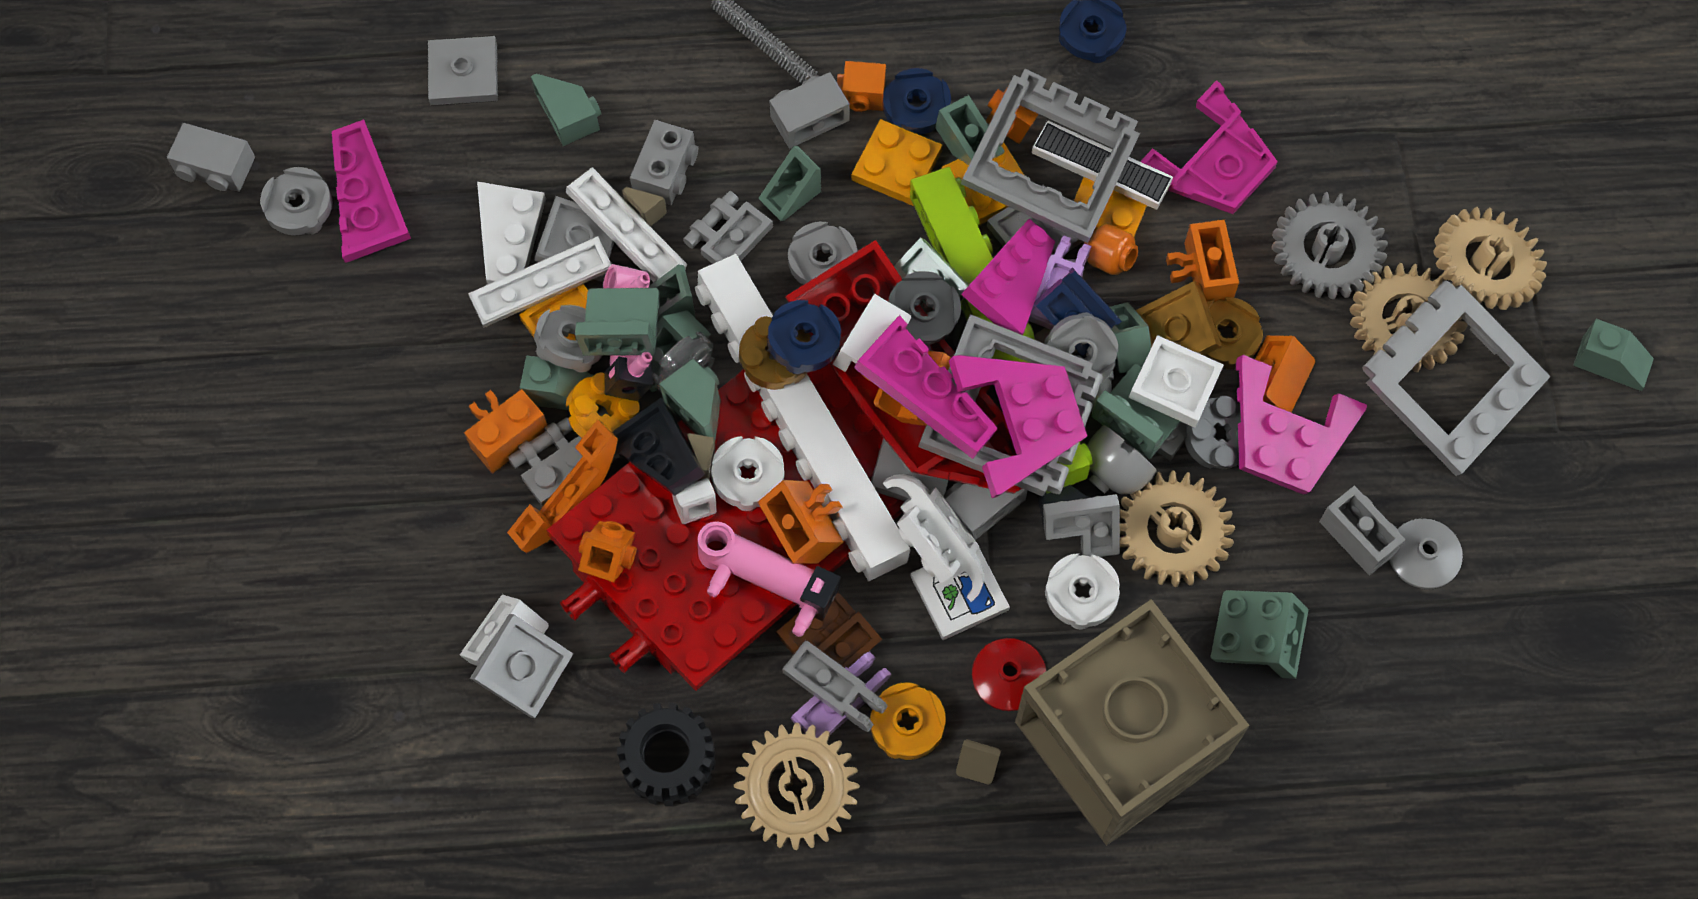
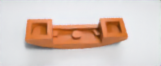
M596 420L575 448L583 457L543 507L538 510L529 504L507 532L522 551L527 553L548 542L550 538L547 535V529L601 486L612 463L618 438L600 420Z

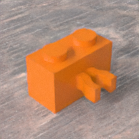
M1225 220L1190 224L1185 239L1187 255L1180 252L1167 254V266L1178 264L1184 267L1180 271L1171 272V283L1182 282L1188 277H1192L1193 281L1201 284L1206 302L1215 299L1214 302L1225 300L1226 297L1234 298L1239 285V279Z
M522 389L501 405H499L495 394L489 390L485 395L491 403L492 412L490 413L487 410L479 409L475 402L469 405L470 411L480 421L465 431L464 434L470 448L492 474L509 461L507 457L517 451L520 444L526 440L528 442L532 441L544 433V428L548 426L544 414Z
M782 480L758 501L793 564L819 563L844 542L828 516L837 513L843 508L839 501H830L825 507L822 506L825 496L832 491L829 484H820L813 490L808 481Z

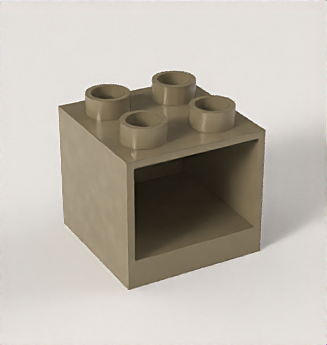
M1152 599L1027 684L1023 690L1015 721L1106 846L1228 760L1250 726Z

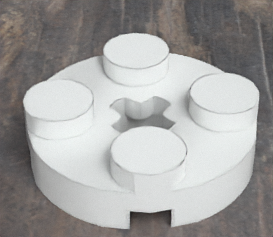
M743 436L734 437L718 448L712 461L711 480L716 493L725 502L732 506H737L742 511H752L756 507H760L758 501L784 480L785 477L781 453L771 442L760 437H755V439H743ZM744 466L749 469L754 466L756 468L754 472L755 477L751 479L742 478L739 468Z
M1079 554L1068 555L1059 560L1050 571L1045 589L1047 603L1058 619L1075 629L1081 630L1099 625L1107 620L1116 609L1120 594L1119 578L1114 568L1099 556L1092 554L1091 557L1086 555L1079 556ZM1079 583L1081 586H1084L1088 583L1092 587L1089 590L1090 597H1077L1074 585Z

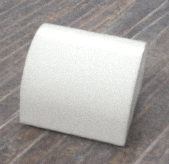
M708 478L694 482L675 496L672 494L682 524L710 516L717 512L715 492Z

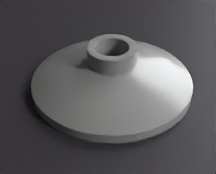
M1414 519L1398 528L1399 533L1406 540L1398 552L1389 560L1393 570L1403 581L1417 588L1435 589L1448 584L1454 579L1461 568L1463 553L1458 538L1447 526L1431 519ZM1423 545H1430L1435 553H1425Z

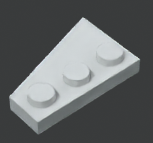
M477 182L487 284H491L529 266L546 201L543 192Z

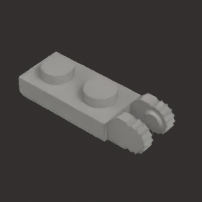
M806 640L782 669L783 673L842 717L845 715L851 722L867 732L873 727V723L869 717L852 706L856 699L860 697L870 708L879 713H883L888 707L886 702L866 688V683Z

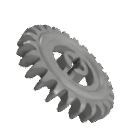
M1328 192L1324 193L1321 203H1318L1315 195L1311 194L1308 199V207L1302 199H1298L1295 205L1296 211L1290 206L1287 207L1285 217H1279L1277 221L1278 228L1272 234L1276 241L1272 244L1271 248L1274 252L1279 253L1274 261L1276 264L1285 265L1281 270V274L1284 276L1293 275L1290 284L1295 286L1302 283V292L1304 293L1315 289V296L1317 298H1320L1323 292H1327L1330 299H1335L1337 292H1340L1345 298L1350 296L1351 289L1355 292H1362L1364 289L1362 281L1366 280L1373 284L1375 277L1372 273L1376 271L1378 274H1381L1383 267L1380 264L1384 263L1387 259V254L1382 251L1386 249L1388 242L1386 240H1379L1383 236L1385 229L1372 230L1378 221V216L1365 220L1368 206H1365L1358 212L1354 211L1356 205L1355 198L1347 206H1343L1342 193L1338 195L1334 203L1330 202ZM1321 227L1312 246V255L1315 258L1313 262L1305 252L1304 239L1310 231ZM1337 231L1338 233L1333 245L1329 246L1324 260L1322 261V263H1319L1328 242H1331L1334 234ZM1350 239L1354 249L1353 258L1346 265L1339 268H1325L1326 265H1333L1342 258Z

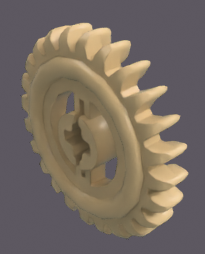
M1475 207L1470 214L1466 209H1463L1458 216L1455 214L1451 215L1447 222L1442 224L1439 228V234L1434 239L1436 247L1433 252L1436 258H1439L1436 266L1439 269L1445 270L1441 275L1443 279L1451 280L1455 288L1462 285L1479 303L1483 301L1489 309H1493L1497 304L1500 309L1507 310L1509 306L1517 308L1523 302H1529L1534 294L1539 292L1542 287L1541 283L1546 278V274L1542 271L1545 269L1547 262L1539 260L1544 254V250L1531 251L1538 242V238L1525 241L1524 237L1528 233L1529 227L1520 232L1514 231L1518 218L1505 225V212H1501L1496 220H1492L1491 208H1488L1481 218L1478 207ZM1482 241L1472 255L1469 265L1466 258V247L1472 242ZM1508 261L1510 262L1511 273L1508 277L1499 280L1491 279L1498 275Z
M1399 263L1395 270V275L1392 274L1389 266H1385L1382 271V279L1375 271L1372 273L1375 277L1373 284L1366 280L1362 281L1364 289L1362 292H1355L1353 300L1356 304L1350 307L1351 314L1355 316L1350 321V325L1359 329L1354 337L1357 340H1366L1362 349L1364 351L1373 349L1375 351L1374 354L1380 349L1385 351L1383 345L1393 335L1391 332H1396L1401 326H1406V320L1423 302H1428V297L1443 282L1442 276L1431 281V268H1428L1422 276H1418L1417 264L1411 267L1409 274H1405L1403 264ZM1401 298L1391 317L1383 319L1382 314L1386 304L1394 299ZM1461 317L1412 368L1414 372H1419L1421 364L1429 370L1434 368L1435 361L1444 364L1447 361V355H1454L1457 352L1458 348L1456 345L1461 344L1464 340V335L1461 332L1465 331L1468 326L1465 321H1459L1462 319Z
M1174 470L1171 471L1168 482H1165L1161 473L1157 472L1154 478V485L1149 482L1142 488L1143 491L1139 490L1130 494L1133 500L1127 497L1121 499V505L1127 510H1120V521L1123 522L1120 523V534L1124 535L1120 537V547H1128L1123 553V559L1129 560L1134 558L1135 562L1132 570L1137 571L1144 567L1146 569L1144 578L1148 580L1156 574L1159 585H1163L1166 578L1171 579L1174 587H1178L1180 578H1183L1188 585H1193L1194 575L1198 576L1201 580H1206L1208 578L1206 568L1217 572L1220 565L1216 560H1227L1229 554L1223 549L1230 548L1234 544L1233 539L1224 537L1232 534L1235 530L1234 525L1224 524L1231 519L1232 511L1220 512L1226 503V498L1217 501L1212 500L1217 489L1215 486L1203 492L1204 478H1201L1194 486L1190 485L1189 472L1185 474L1181 482L1177 481ZM1175 506L1168 508L1166 511L1162 509V507ZM1190 513L1193 514L1199 523L1201 531L1199 541L1190 534L1193 528V518ZM1151 518L1158 525L1157 537L1163 545L1170 548L1181 546L1186 552L1173 554L1164 552L1156 547L1149 537L1147 529L1148 520ZM1179 524L1181 528L1176 527L1174 530L1169 528V525L1175 526Z
M799 723L794 724L792 734H788L785 727L780 725L777 738L769 731H765L766 744L763 745L753 740L752 745L756 750V754H742V757L749 763V766L736 768V772L744 776L745 780L735 783L734 788L745 791V794L737 798L735 803L738 805H748L741 818L755 817L750 828L751 831L756 832L765 827L763 841H769L776 834L777 846L779 848L784 846L788 838L791 839L794 850L799 849L801 838L805 839L810 848H814L815 835L817 834L825 842H828L827 828L830 827L837 832H841L842 829L837 818L851 819V815L844 809V806L856 805L858 803L856 799L848 795L849 791L860 788L858 783L848 781L849 777L858 772L857 768L844 766L852 758L851 753L838 755L837 753L842 746V741L838 740L828 745L830 732L825 731L816 738V727L814 725H811L805 734H802ZM797 758L812 761L820 769L824 777L822 798L811 810L809 809L808 802L815 793V783L805 770L799 768ZM782 762L784 763L785 772L779 780V791L789 803L794 804L796 814L781 811L773 803L769 794L771 774ZM789 762H792L794 774L799 780L804 783L807 782V786L801 789L802 795H800L804 810H801V802L793 791H788V787L793 785L794 778Z

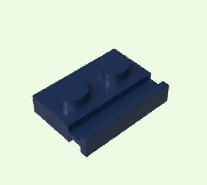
M1073 267L1063 279L1060 278L1034 302L1035 306L1054 326L1066 317L1086 312L1102 319L1111 329L1116 324L1119 325L1122 322ZM1078 343L1075 345V349L1084 356L1091 345L1088 343L1084 345Z

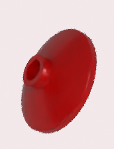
M1013 638L999 639L989 643L978 653L972 668V681L977 694L989 706L1002 711H1018L1024 687L1045 673L1046 666L1041 655L1030 644ZM1008 665L1014 666L1017 674L1007 676L1003 672V668Z

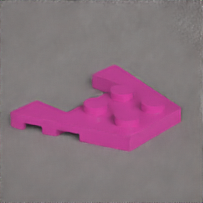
M1216 80L1197 100L1196 104L1197 109L1221 126L1182 169H1179L1153 148L1140 162L1173 176L1168 191L1234 214L1276 168L1278 161L1256 131L1248 127L1240 116V109L1235 103L1230 102L1224 94V87Z
M962 355L953 356L949 360L958 392L992 384L995 386L1016 451L1015 456L986 462L982 466L992 498L1000 496L1087 437L1065 366Z
M1242 355L1236 360V371H1239L1240 387L1237 388V402L1240 403L1241 422L1238 423L1239 469L1303 495L1307 494L1317 483L1366 411L1367 405L1342 394H1336L1332 396L1325 425L1323 426L1263 402L1272 366Z

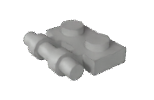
M728 191L722 199L717 198L710 205L711 210L701 220L697 219L690 226L691 231L683 238V241L690 248H694L700 241L707 242L701 248V255L712 264L734 254H737L739 260L742 261L773 228V221L747 201L736 210L733 206L739 201V198L732 191ZM721 219L727 220L717 232L712 229Z
M568 417L557 424L552 422L544 428V433L530 442L524 441L518 446L517 451L507 457L515 469L526 461L530 465L531 469L523 473L521 477L542 507L583 457L575 448L582 438L578 436L568 443L564 437L573 430ZM554 444L558 450L541 461L537 454Z

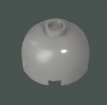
M1105 425L1096 431L1087 444L1093 461L1089 468L1093 475L1088 480L1104 494L1109 489L1118 494H1132L1141 490L1157 472L1156 468L1135 448L1132 449L1124 442L1123 438Z

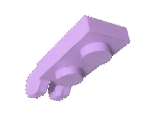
M1064 235L1055 254H1051L1035 301L1060 278L1063 279L1072 267L1082 277L1091 246L1084 243L1078 251L1075 263L1064 259V256L1069 251L1071 238ZM1034 304L1028 321L1052 330L1054 325Z
M869 651L861 656L849 668L845 667V669L858 677L873 664L875 657ZM883 668L866 683V688L873 693L876 692L887 682L891 673L886 668ZM815 696L791 717L794 724H800L801 731L804 734L811 725H814L816 727V738L825 731H829L831 735L848 719L845 715L842 717ZM858 697L852 706L858 710L865 702Z

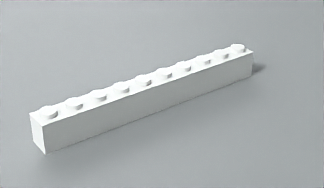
M734 254L698 270V285L695 286V292L703 306L708 304L713 313L711 319L715 329L719 334L725 333L730 342L728 343L729 352L733 360L739 363L740 341L746 330L753 326L760 317L768 316L772 318L773 315L737 254ZM770 352V359L776 360ZM744 373L750 389L753 392L758 391L763 401L761 404L769 421L775 420L780 428L778 433L784 448L787 451L792 450L798 459L796 466L803 480H810L814 489L820 484H829L832 491L825 496L822 506L825 507L830 501H839L843 508L830 516L843 541L845 540L851 551L849 552V558L858 573L863 571L869 582L907 563L910 547L901 538L896 523L809 376L806 374L798 383L795 384L794 381L791 384L784 385L783 389L771 390L754 384Z

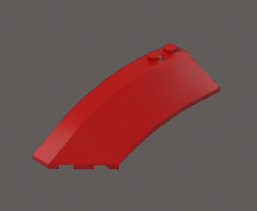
M875 240L791 292L785 298L788 302L808 300V304L818 307L822 304L828 307L835 314L841 326L840 352L873 295L876 294L888 301L893 288L902 281V278ZM920 305L914 307L915 311L919 312L921 316H927ZM945 339L930 345L932 351L944 352L951 358L955 354ZM837 356L829 363L868 419L911 472L988 488L983 472L918 447L926 426L900 422L876 407L874 399L879 387L867 380L854 368L856 363L852 361L846 372L833 365ZM981 387L975 403L997 427L994 435L985 446L1006 455L1015 456L1016 451L1004 414ZM1014 485L1005 492L1015 494L1022 488Z

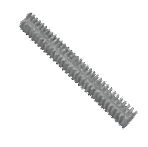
M712 0L711 8L713 10H716L721 17L763 50L766 55H769L772 60H775L778 65H781L784 70L790 73L802 85L809 78L818 76V71L814 73L815 69L811 70L812 66L808 68L809 64L805 65L806 61L802 62V58L799 60L800 56L796 57V53L793 55L794 51L790 52V48L787 50L788 46L784 47L785 43L781 44L782 41L778 42L779 38L775 39L776 36L772 37L773 33L769 34L770 31L766 32L767 28L763 29L764 26L760 27L761 23L757 24L758 21L754 22L755 18L751 19L752 16L748 17L749 13L745 14L746 11H743V8L739 9L740 6H737V3L733 4L734 1Z

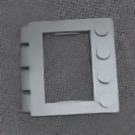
M1024 69L1021 77L1013 76L967 168L961 184L1088 243L1140 133L1134 131L1138 121L1118 111L1115 112L1113 119L1110 120L1106 118L1109 107L1087 97H1084L1081 105L1074 103L1078 96L1077 92L1055 82L1052 83L1048 91L1043 88L1047 78ZM1019 105L1113 148L1110 157H1106L1092 187L1094 191L1087 204L1081 201L1077 203L1062 196L1061 192L1051 187L1045 188L1030 181L1029 177L1018 172L1008 171L992 160L999 145L1002 146L1016 118L1015 113Z
M1445 280L1428 297V302H1423L1406 320V326H1401L1383 345L1385 351L1378 350L1362 369L1370 378L1366 384L1457 476L1462 474L1551 376L1462 285L1455 288L1450 282ZM1461 317L1471 327L1470 330L1494 355L1497 354L1510 369L1457 427L1447 435L1398 383Z
M970 314L954 356L962 355L992 359L997 349L1030 363L1065 366L1084 427L1086 426L1093 406L1087 400H1095L1103 379L1102 374L1091 370L1092 362ZM949 367L948 371L953 376L951 368ZM953 377V378H952V382H953L954 385L956 386V383H955V380H954V377ZM981 387L962 391L961 393L967 392L976 402ZM928 424L918 446L980 472H983L982 466L986 462L1011 457L984 446L972 459ZM1079 443L1015 486L1040 496H1044L1046 491L1060 494L1069 468L1057 463V461L1071 465Z

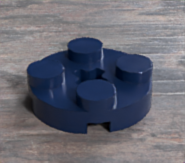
M1112 0L1071 1L1064 8L1060 17V44L1078 58L1090 60L1093 63L1104 62L1107 57L1112 56L1121 48L1125 39L1127 28L1121 8ZM1094 23L1099 25V32L1097 33L1088 32L1087 28L1084 27L1085 25L1092 26Z
M912 68L901 71L895 75V80L889 86L887 84L884 89L883 110L887 120L891 124L918 135L936 130L939 110L951 104V93L947 83L943 79L941 82L937 77L933 76V72L927 69ZM913 96H919L920 101H926L920 107H914L908 102H912Z
M808 300L791 301L776 310L768 328V348L776 361L785 366L790 373L801 374L803 372L816 371L827 366L839 353L841 326L835 314L828 307L820 304V307L808 304ZM803 330L805 334L811 332L813 336L810 337L809 342L799 341L796 339L798 337L797 331Z

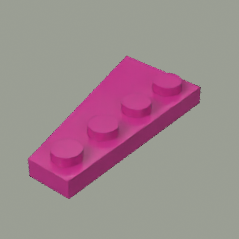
M361 120L333 130L332 143L334 167L337 176V200L340 211L341 249L344 262H350L411 239L365 121Z
M1029 218L961 295L994 324L1023 335L1056 241Z
M899 315L859 358L854 368L957 448L974 459L994 435L997 427L967 392H958L957 387L952 382L953 376L944 366L940 368L928 355L929 348L920 338L916 340L906 329L908 324Z

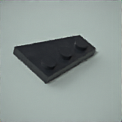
M662 398L612 432L618 438L615 452L674 496L705 475L669 406Z

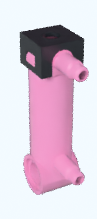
M612 264L606 272L603 288H649L650 277L648 272ZM643 352L641 355H610V367L604 373L605 395L639 401L653 386L652 363H650L652 355L649 352Z
M710 522L699 532V560L707 568L716 570L707 589V593L710 596L717 597L730 575L734 574L800 605V613L795 620V626L792 630L794 635L798 637L803 636L813 618L820 621L824 620L839 590L841 576L819 566L812 570L802 564H793L791 559L735 534L730 526L722 522ZM713 541H719L725 544L726 547L722 550L714 551L708 548L707 545Z

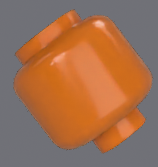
M1104 224L1093 232L1089 242H1084L1091 246L1087 258L1088 263L1111 275H1118L1123 271L1130 270L1138 256V246L1135 244L1133 235L1113 225Z

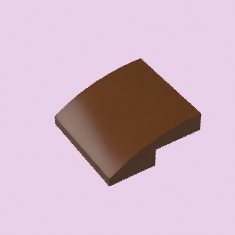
M837 592L824 620L820 621L813 618L803 636L798 637L792 632L800 611L774 632L793 655L806 640L844 668H849L882 640L859 611L855 612L839 592Z

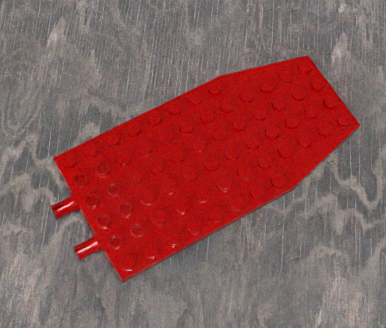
M830 364L819 370L808 372L807 375L871 481L883 441L882 435L865 415ZM743 369L718 390L721 403L715 453L722 444L734 437L743 436V439L764 438L771 442L783 457L784 480L804 481L796 466L798 459L792 450L787 451L784 448L778 433L780 428L775 420L769 421L761 404L763 399L758 391L753 392L745 379V370ZM991 385L984 386L982 389L988 394ZM683 421L678 422L686 440L688 433L695 434ZM629 462L547 529L549 538L572 561L573 572L584 582L582 586L565 600H562L560 604L567 614L570 612V617L576 621L581 614L598 600L602 601L633 634L623 645L609 654L616 666L620 664L619 669L623 673H626L632 665L649 652L670 674L677 671L697 691L796 605V603L734 574L730 575L717 597H712L707 593L710 581L716 570L707 568L699 560L698 535L700 530L710 522L725 523L732 528L735 534L790 559L761 507H756L752 511H742L737 506H732L725 502L714 489L717 512L710 516L682 524L672 494ZM744 466L739 468L742 478L751 479L755 477L754 472L756 468L754 466L749 469ZM807 480V481L810 483V485H811V487L813 488V490H814V487H813L812 483L810 482V480ZM878 493L893 520L903 512L901 506L904 501ZM599 521L616 522L623 525L626 530L635 532L632 546L636 547L637 550L633 564L630 569L624 568L615 582L578 571L582 553H579L582 537L586 531L591 532ZM844 540L840 546L819 563H802V565L812 570L819 566L833 573L849 559V552L851 551ZM713 541L707 545L708 548L714 551H719L726 547L725 544L719 541Z

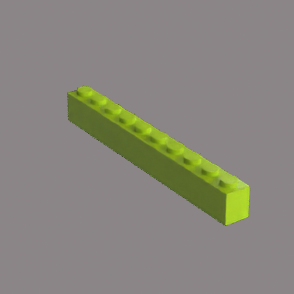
M950 167L911 179L910 199L933 248L970 285L993 259L991 255L993 254V248L987 234L982 235L978 228L979 218L974 206L968 207L964 198L966 197L964 185L961 184L962 180L959 177H954ZM965 297L961 300V309L967 321L971 314L993 323ZM1027 322L1023 335L1035 340L1033 330ZM997 349L992 359L1027 362ZM1079 442L1071 465L1057 461V463L1069 468L1063 487L1087 479L1090 464L1093 461L1090 450L1085 443L1080 444Z

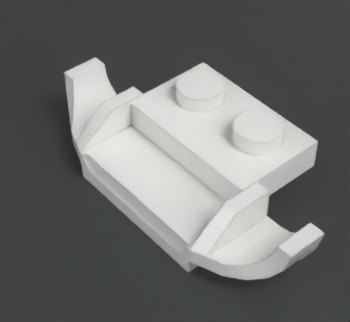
M906 474L893 475L883 482L887 489L899 487L904 489L910 496L902 504L901 509L904 511V515L897 522L903 541L908 546L916 549L922 557L921 562L926 572L932 577L936 576L941 584L951 577L954 579L966 571L972 581V589L967 598L972 602L979 595L984 583V570L975 553L979 548L978 543L936 487L930 491L920 480Z

